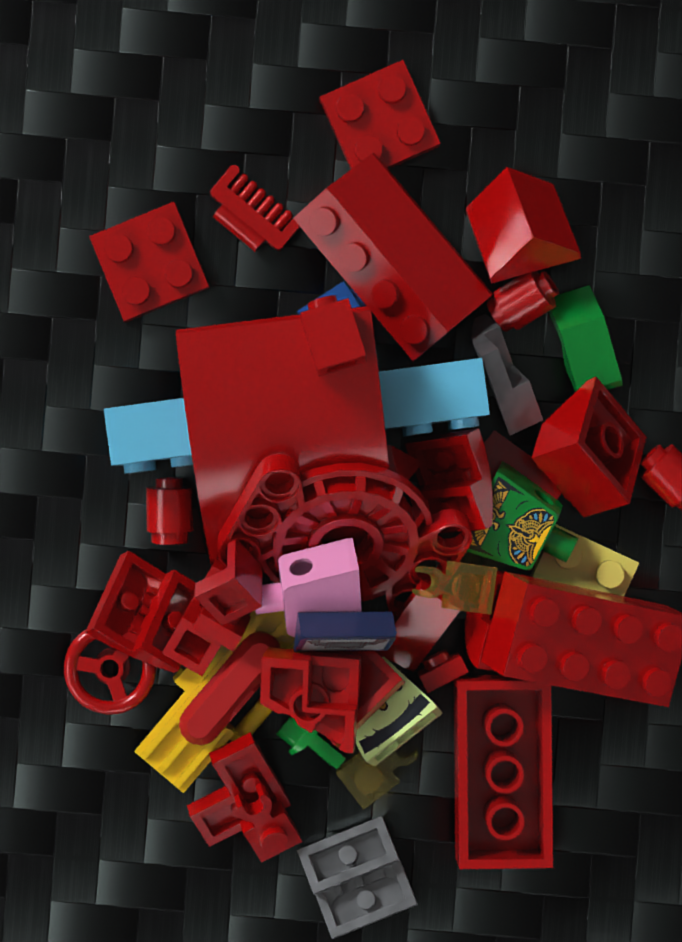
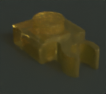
M447 561L446 574L444 575L437 568L418 566L415 568V571L428 573L431 578V584L426 590L413 589L412 592L417 596L425 598H435L443 594L441 608L491 614L498 568Z
M415 749L408 756H400L394 751L375 767L367 763L359 752L336 770V774L364 810L400 783L393 770L398 766L412 764L417 760L419 752Z

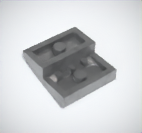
M382 816L297 850L332 939L418 905Z

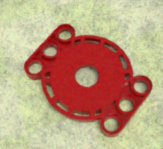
M284 454L270 455L258 464L217 537L219 561L225 567H227L228 543L236 539L246 541L252 545L247 550L262 565V569L270 580L274 583H280L278 559L282 555L326 544L322 537L335 528L342 526L359 527L367 532L361 543L354 546L359 567L361 602L373 600L386 594L388 611L392 612L393 616L397 614L404 602L398 601L395 598L403 592H412L421 579L441 589L473 541L469 518L465 513L455 509H446L431 515L429 504L420 490L404 476L389 469L365 463H336L313 468L301 474L298 462ZM277 472H284L292 477L289 482L282 485H274L266 480L271 474ZM379 480L385 481V482L389 483V485H387V484H385V483H383V482H381V481H379ZM403 492L410 496L417 505L411 507L403 496ZM255 507H265L271 511L267 517L262 519H253L246 514ZM447 527L462 529L461 533L453 538L438 536V533ZM431 559L440 562L432 570L425 571L416 568L424 560Z

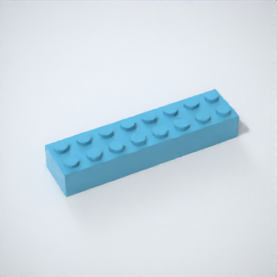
M482 358L379 372L385 430L402 428L403 437L433 432L432 424L448 422L449 431L480 426L479 418L490 415ZM184 398L104 408L111 465L123 466L124 474L157 470L156 461L170 459L171 467L193 465Z

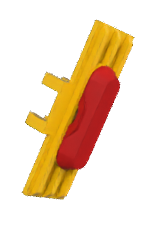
M255 610L252 611L249 615L251 619L243 637L234 651L221 645L203 676L183 666L173 676L174 682L184 690V693L134 752L182 793L189 788L211 762L210 752L224 746L229 739L234 741L249 732L253 735L271 714L272 710L260 704L259 698L236 727L230 723L261 686L262 656L268 647L294 649V637L288 635L286 631L284 611L256 614Z

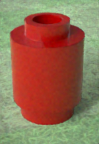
M535 271L517 276L495 290L494 297L487 301V306L495 322L503 331L508 332L512 328L520 330L555 308L556 302L554 297L559 294V291L546 271L541 273Z
M659 444L640 462L645 468L640 477L670 507L677 506L682 511V453L673 444L665 449Z
M180 477L155 478L156 486L146 487L147 532L151 533V543L163 545L188 543V532L193 531L192 487L183 486V478Z

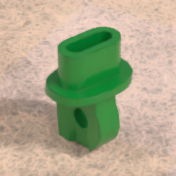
M291 716L276 733L277 736L291 746L288 751L291 755L304 750L308 746L335 769H338L346 759L319 737L316 730H313L312 733L298 726L295 719Z

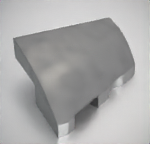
M486 313L476 317L472 326L473 345L478 357L483 359L485 375L511 436L543 421L530 381L513 365L500 326Z

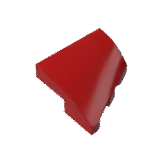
M268 647L262 656L260 704L277 714L284 713L290 715L295 719L298 726L310 733L316 730L340 744L339 750L345 753H353L357 734L362 654L294 652V649Z

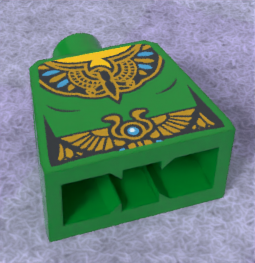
M502 461L492 480V526L486 530L471 531L473 541L467 552L523 570H531L541 551L566 563L577 543L578 537L555 526L563 505L519 471Z

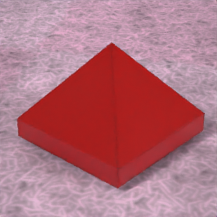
M392 445L387 446L389 470L409 480L423 462Z

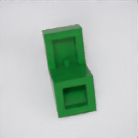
M590 285L556 295L554 297L556 307L548 311L561 340L564 366L575 392L588 379L597 377L607 390L623 386L606 321Z

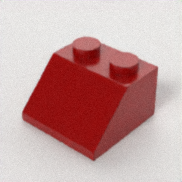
M594 377L588 379L541 425L531 458L538 468L562 492L565 499L570 501L583 517H587L630 504L647 437L601 381Z

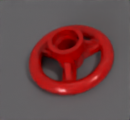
M86 629L82 631L70 644L64 660V677L72 696L85 708L106 715L124 713L139 705L152 689L156 676V667L142 662V675L139 684L132 693L127 695L123 681L131 671L130 656L112 647L104 649L95 658L81 656L84 648L96 640L85 633ZM114 660L119 667L118 674L108 675L103 669L104 661ZM78 670L95 673L99 681L108 685L113 701L101 700L89 694L79 680Z

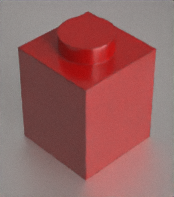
M336 295L321 297L307 304L309 310L300 312L301 323L318 377L366 362V353L349 298L337 301Z

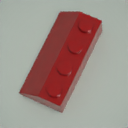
M375 153L369 155L328 186L293 218L365 305L371 307V312L412 361L424 354L493 295Z

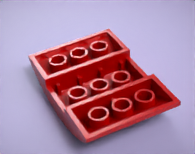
M370 306L352 308L366 353V362L320 377L317 375L300 314L176 330L191 454L211 566L216 558L219 559L218 534L258 464L264 458L275 454L288 455L298 462L301 474L313 468L336 463H365L389 469L381 386ZM277 472L271 474L266 480L274 485H282L289 482L292 477L287 473ZM379 480V481H381V482H383V483L389 485V483H387V482H385V481H382V480ZM255 507L246 514L253 519H262L267 517L271 511L265 507ZM342 526L327 532L322 537V540L327 544L353 538L354 546H356L365 538L367 532L359 527ZM240 541L246 549L252 546L246 541Z

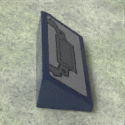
M298 613L293 645L294 652L388 651L396 640L397 634L393 613Z

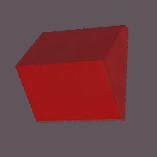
M506 167L466 207V214L491 284L581 259V252L555 186L550 182Z

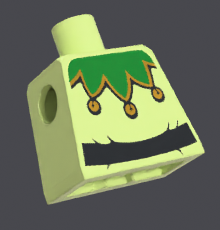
M384 656L382 658L405 683L357 730L356 745L365 761L374 767L443 714L440 708Z

